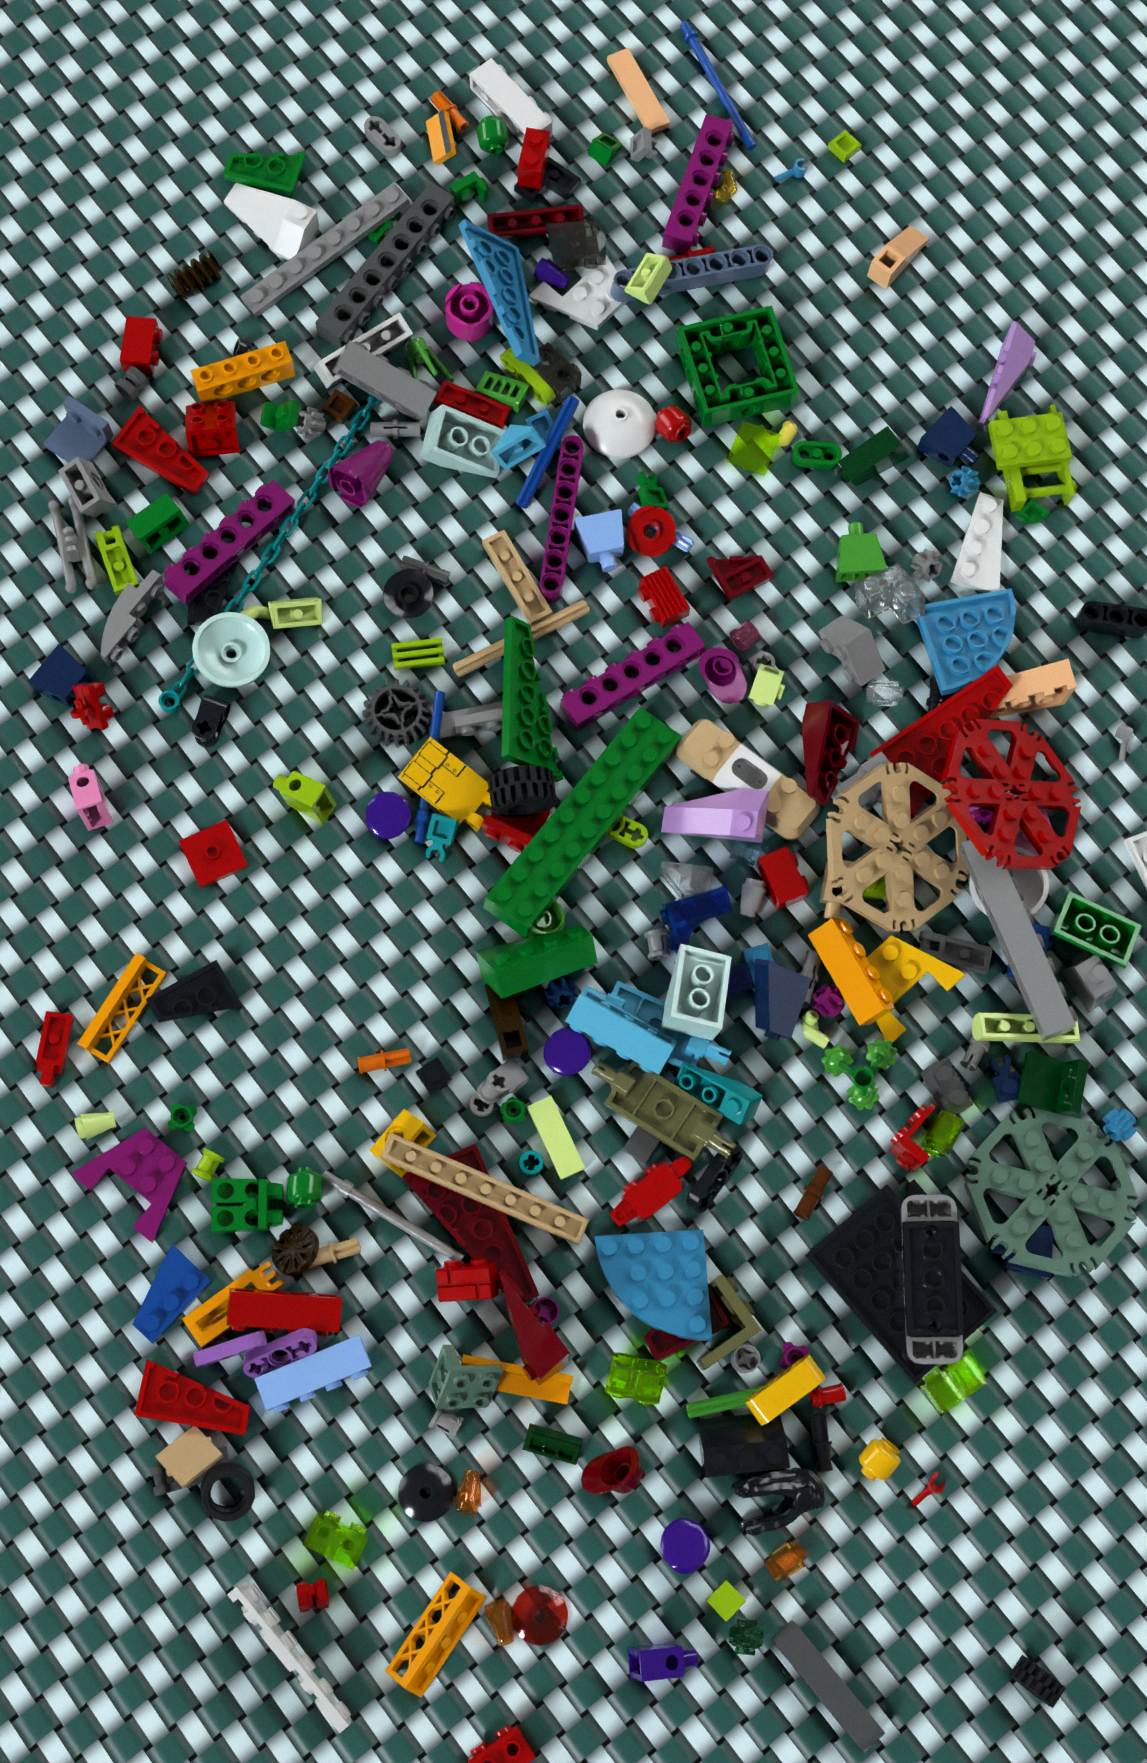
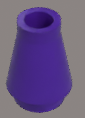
M543 257L533 273L534 276L538 277L537 280L560 287L563 290L571 277L549 258L546 260Z

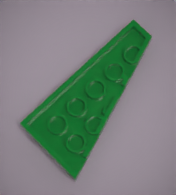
M510 616L505 619L501 758L519 766L538 765L547 767L552 770L554 781L558 782L563 780L562 770L557 769L555 758L559 757L557 748L553 747L550 734L553 732L549 709L545 693H541L538 682L542 680L541 672L536 670L533 659L536 655L531 626L514 616Z

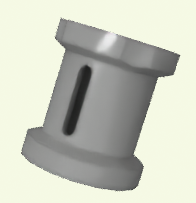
M655 929L644 933V938L648 941L649 954L647 956L649 960H661L671 956L670 951L667 950L666 929Z
M437 1409L428 1427L439 1429L453 1440L464 1418L461 1416L458 1418L444 1409Z

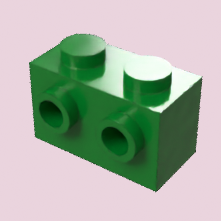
M167 493L125 522L149 554L190 526L182 511Z

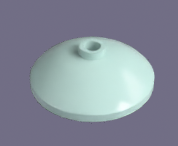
M236 612L220 613L207 619L198 628L192 644L193 659L200 673L212 683L223 687H241L255 681L266 669L270 658V643L265 630L251 617ZM228 652H234L236 656L234 658H228L226 654Z

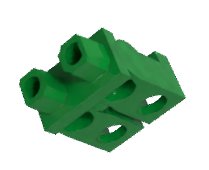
M212 1178V1204L214 1206H211V1232L213 1234L268 1231V1228L283 1226V1210H269V1200H283V1184L269 1183L267 1179Z

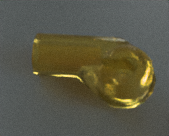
M726 169L722 172L724 185L720 189L717 188L715 192L719 202H728L737 192L733 169Z

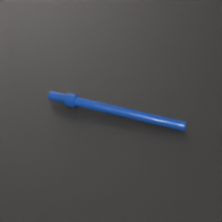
M435 691L429 737L431 736L438 743L445 700V692ZM420 797L419 810L415 814L417 825L414 842L420 844L425 843L427 824H430L431 812H429L430 803Z

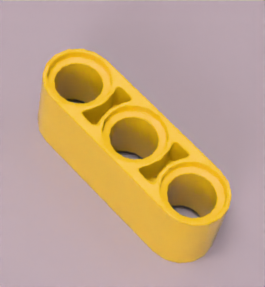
M808 1354L752 1394L745 1403L760 1425L763 1426L821 1384L826 1377L810 1354Z

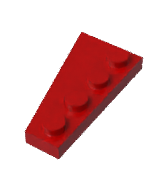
M140 405L111 443L115 450L194 496H197L210 477L209 473L187 451L185 452L178 445L177 441L169 436L154 419L152 420Z
M147 1359L134 1416L246 1435L252 1407Z

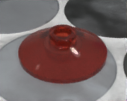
M537 1585L529 1587L518 1595L513 1604L511 1612L512 1624L519 1637L527 1643L533 1645L552 1643L561 1636L566 1628L568 1621L566 1603L556 1590L548 1586ZM539 1610L545 1613V1619L541 1622L536 1621L534 1618V1614Z

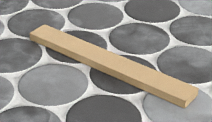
M393 1133L389 1134L379 1159L576 1245L580 1244L589 1219Z

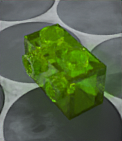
M326 1509L324 1514L318 1512L302 1545L352 1570L356 1569L370 1539V1536L365 1534L367 1529L354 1522H351L350 1526L340 1522L341 1516Z

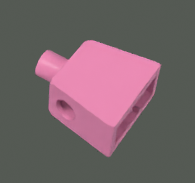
M87 764L76 765L73 768L74 775L70 776L68 780L76 810L87 830L90 831L113 823L103 788L94 770L89 769Z

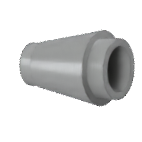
M746 878L745 884H742L740 915L755 918L767 892L765 882Z

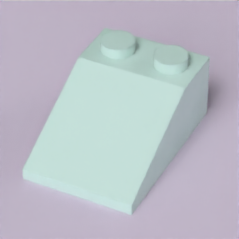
M442 404L430 413L419 458L441 467L497 478L500 464L491 454V451L505 433V430Z
M685 944L679 946L664 1005L661 1028L711 1041L717 1036L723 1026L731 956Z

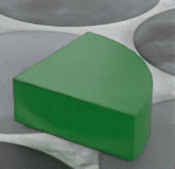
M1031 498L1016 514L1015 518L1024 523L1036 524L1046 520L1051 512L1034 498Z

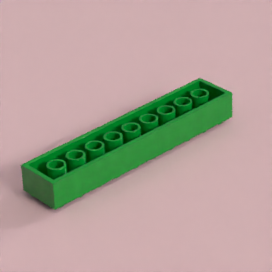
M639 707L485 896L483 908L526 939L673 755L682 736L645 709Z

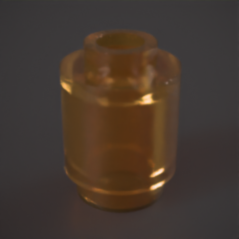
M790 1541L768 1555L769 1559L764 1561L775 1582L780 1579L786 1580L806 1567L803 1561L807 1559V1556L799 1543L793 1546Z

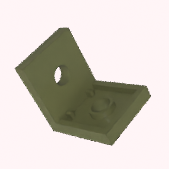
M723 1274L709 1285L740 1331L696 1361L702 1371L708 1369L761 1331V1328L752 1317L755 1314L753 1308L747 1300L741 1301L736 1294L739 1291L737 1285L730 1276L725 1278Z

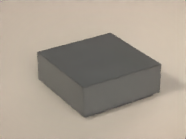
M636 1127L624 1146L623 1151L646 1164L660 1141L641 1128Z

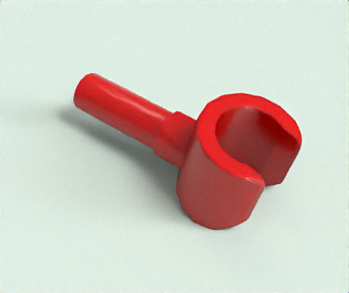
M933 1472L930 1475L928 1486L911 1500L915 1507L932 1493L939 1494L944 1490L946 1480L939 1485L933 1482L937 1479L939 1472Z

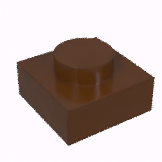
M335 389L322 406V412L343 425L357 407L356 401Z

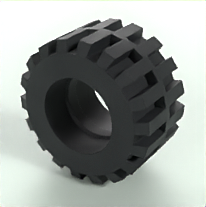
M538 765L510 767L493 774L488 779L491 808L493 813L499 816L516 818L537 815L557 804L553 772L547 767Z

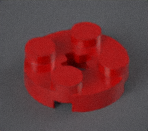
M645 506L635 511L626 528V537L629 545L633 550L644 556L657 557L665 554L675 544L677 539V526L674 518L664 509L655 506ZM649 525L658 528L654 538L645 535Z

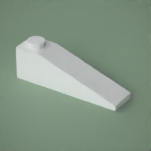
M235 183L224 200V204L243 223H246L254 231V234L269 246V249L274 254L286 260L291 259L307 247L319 228L317 210L294 199Z

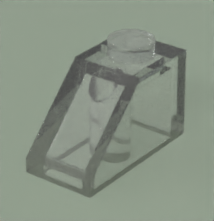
M661 861L659 873L682 901L697 907L709 903L714 867Z

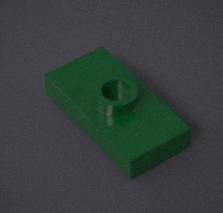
M530 1423L522 1450L576 1465L583 1444V1438Z

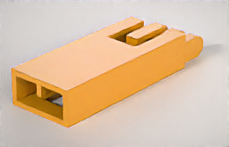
M267 1261L254 1271L250 1269L182 1318L201 1348H205L232 1328V1326L226 1324L229 1288H244L251 1284L253 1287L250 1289L277 1290L285 1284L282 1279L271 1284L270 1281L279 1275L276 1270L265 1275L264 1272L272 1266L270 1261Z

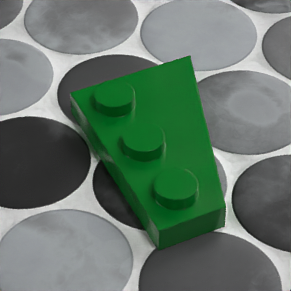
M278 152L273 156H261L259 153L230 154L223 172V178L235 183L293 197L307 155L306 152H297V155H285L284 152Z

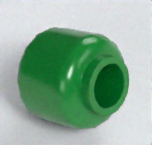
M487 116L480 121L476 128V133L481 150L491 155L502 153L503 149L509 144L506 123L497 116Z
M311 1167L296 1168V1173L289 1175L287 1178L288 1201L294 1204V1207L297 1209L316 1207V1203L320 1202L323 1197L321 1175L312 1172Z

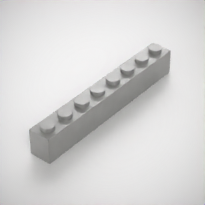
M971 840L961 843L960 854L1042 1042L1072 1031L1076 1026V1013L1072 1006L1068 1007L1064 999L1066 997L1065 988L1061 982L1057 983L1053 974L1056 972L1054 963L1050 957L1046 958L1043 948H1045L1043 938L1034 931L1032 926L1034 924L1033 916L1030 910H1025L1023 906V893L1018 885L1015 886L1012 881V869H1002L1004 865L997 867L996 856L986 860L985 855H980Z

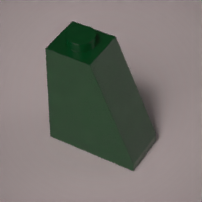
M886 426L839 460L838 463L842 467L839 473L846 483L851 481L855 486H858L901 463L910 456L898 438Z

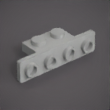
M503 701L443 713L439 740L458 736H471L484 731L500 730L502 728ZM427 716L431 722L432 716Z

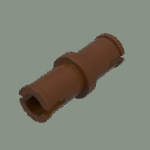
M817 1166V1170L809 1185H805L802 1190L804 1194L793 1211L794 1215L809 1221L817 1202L822 1201L824 1197L823 1191L833 1175L832 1171L826 1167Z

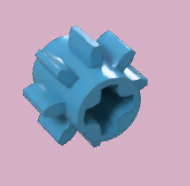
M962 466L961 471L954 470L949 480L952 487L951 493L967 499L968 493L976 494L981 483L977 477L979 472L967 466Z
M1114 1108L1102 1118L1106 1123L1103 1126L1105 1134H1109L1110 1138L1114 1141L1122 1139L1125 1142L1137 1131L1133 1127L1136 1123L1135 1117L1124 1108H1121L1119 1111Z

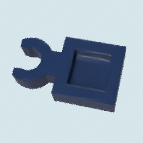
M1008 1054L1002 1057L1004 1061L1003 1067L997 1065L995 1058L989 1060L991 1070L997 1074L996 1077H992L990 1080L998 1105L1017 1100L1021 1079L1018 1071L1010 1073L1011 1058Z

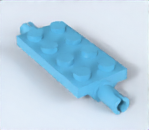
M617 981L612 993H608V995L585 985L584 988L677 1040L672 1053L666 1061L667 1063L681 1068L684 1062L696 1066L699 1058L705 1056L723 1066L726 1065L732 1052L731 1050L716 1045L708 1039L661 1028L664 1001L620 981Z

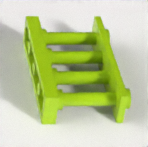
M1050 405L1046 414L1057 413L1055 405ZM1007 410L998 411L994 420L1009 419ZM1068 462L1002 470L1011 512L1020 511L1025 502L1028 501V498L1062 494L1064 505H1069L1077 492L1076 482L1071 478ZM1057 472L1059 485L1035 488L1023 486V476Z

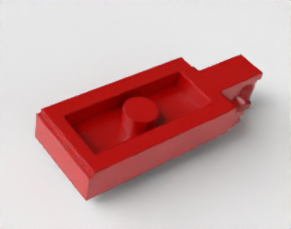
M50 1011L45 1013L36 1058L37 1071L42 1072L40 1079L42 1087L54 1088L56 1074L62 1075L63 1068H65L75 1017L73 1014Z

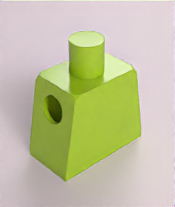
M296 771L291 772L289 777L279 774L273 782V787L280 791L283 799L290 807L324 825L337 805L326 785Z

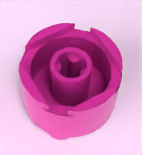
M470 282V284L465 285L460 283L448 292L445 302L446 325L451 333L471 343L477 342L480 338L486 336L494 324V307L485 286L477 282Z

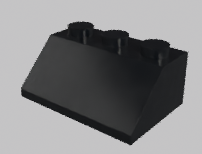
M753 1414L697 1420L703 1477L708 1478L790 1468L787 1440L780 1414L763 1426L760 1425Z

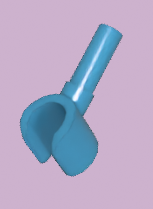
M797 159L793 168L775 176V181L779 182L791 176L796 178L804 177L808 166L800 168L804 163V159Z

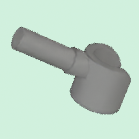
M1124 724L1118 727L1115 737L1122 739L1118 760L1122 762L1125 761L1127 745L1133 735V729Z

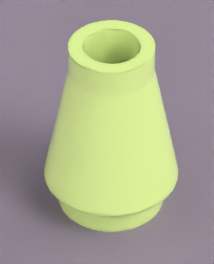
M113 1111L80 1114L81 1117L74 1118L79 1139L86 1138L88 1140L110 1128L116 1127Z

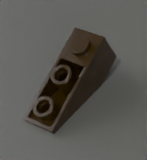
M485 984L502 1060L507 1061L511 1058L528 1056L529 1048L515 994L501 999L488 984Z

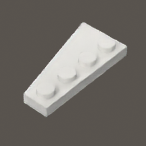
M982 492L979 493L953 570L951 583L981 593L1000 590L1003 499Z

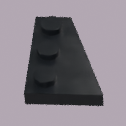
M207 553L204 555V557H206L207 559H213L216 557L211 553ZM241 557L188 603L187 625L201 626L207 619L219 613ZM190 569L189 575H195L198 572Z
M217 960L146 999L159 1023L243 1007Z

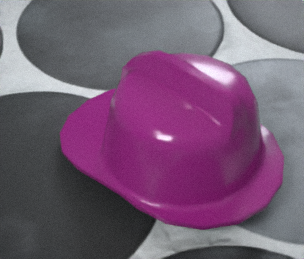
M721 647L710 648L703 652L699 658V669L714 697L727 704L737 703L743 699L747 692V681L740 667L738 656L733 651Z

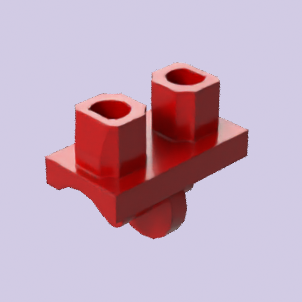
M93 682L89 684L78 683L72 686L76 696V700H74L76 708L71 710V717L73 719L80 718L82 725H86L87 729L100 728V730H105L108 728L107 722L115 715L109 704L101 705L99 698L106 693L104 684L102 682Z

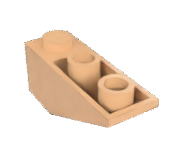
M910 225L888 242L871 261L867 277L887 290L927 244L929 238Z

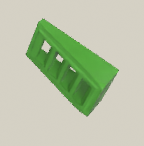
M485 371L475 389V393L511 407V410L519 413L530 393V385ZM488 380L493 381L489 389L484 388ZM497 384L501 385L498 392H495L494 389ZM505 388H508L509 390L507 394H502ZM513 392H516V393H517V395L515 396V398H514V397H511L512 394H513Z

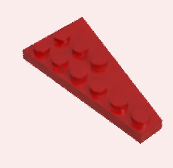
M997 665L876 748L869 755L872 758L882 751L888 761L893 763L895 770L896 763H909L940 783L954 733L974 719H988L1013 685ZM913 781L909 788L910 813L913 817L932 793V791L916 781Z

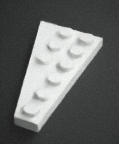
M248 1582L234 1588L227 1594L232 1602H235L237 1599L240 1600L243 1604L241 1609L245 1618L254 1626L259 1624L262 1627L259 1633L263 1640L289 1672L296 1670L299 1673L297 1678L302 1688L310 1695L313 1693L316 1695L315 1702L336 1730L341 1733L351 1723L348 1719L351 1716L348 1708L342 1701L337 1703L331 1696L333 1692L332 1687L324 1677L319 1679L313 1670L316 1666L306 1653L302 1656L297 1650L298 1642L289 1630L284 1632L278 1623L281 1619L272 1607L268 1609L261 1601L264 1596L254 1583L249 1585Z

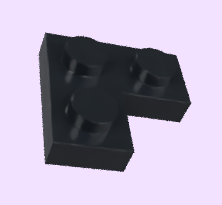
M548 156L542 188L535 189L518 186L517 182L514 185V192L532 204L547 188L567 200L581 184V178Z

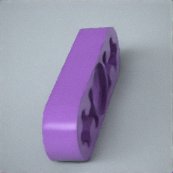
M301 1328L267 1343L268 1345L247 1352L244 1356V1373L249 1377L257 1378L312 1355L317 1349V1334L311 1329ZM284 1350L287 1354L285 1356H276L273 1352Z
M254 1332L193 1353L195 1366H206L266 1346L268 1344L265 1332Z

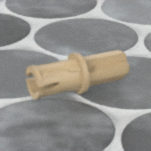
M352 1238L335 1244L329 1242L328 1246L319 1248L317 1257L309 1268L312 1269L313 1267L330 1262L335 1264L339 1259L360 1253L361 1246L358 1238Z

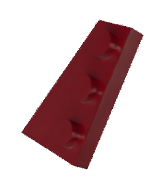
M708 1283L713 1335L729 1327L730 1322ZM654 1328L644 1336V1340L656 1363L700 1342L679 1338L676 1335Z

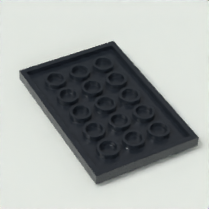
M886 1184L804 1256L913 1384H916L937 1364H918L913 1362L907 1355L901 1226L902 1201ZM961 1270L964 1341L998 1311Z

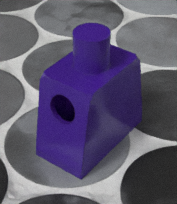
M668 1643L627 1647L629 1675L631 1678L641 1682L684 1677L685 1668L698 1666L696 1649L683 1650V1647L678 1644Z

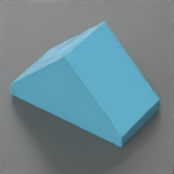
M510 425L492 449L491 454L506 471L545 448L546 443L532 426Z

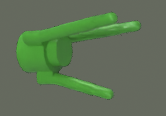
M414 338L407 344L406 348L409 354L406 358L414 379L418 380L415 362L418 364L426 363L434 376L437 375V371L429 359L431 358L449 381H454L452 375L434 354L431 346H427L423 338Z

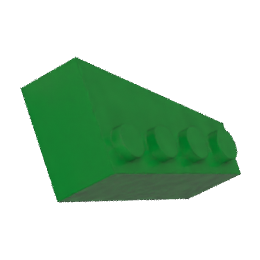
M582 925L476 951L482 979L501 999L598 963L593 935Z

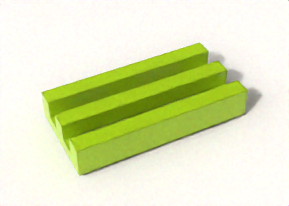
M442 638L391 644L394 670L445 664ZM421 648H430V649H422V650H414V651H405V650H413V649H421ZM436 654H439V657H435V658H427V659H419V660H410V661H402V662H399V661H398V659H402V658H411V657L416 658V657H423V656H427V655H436Z

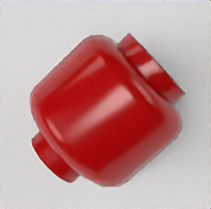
M675 405L668 406L658 412L655 428L667 441L671 443L682 442L691 433L692 421L679 407Z

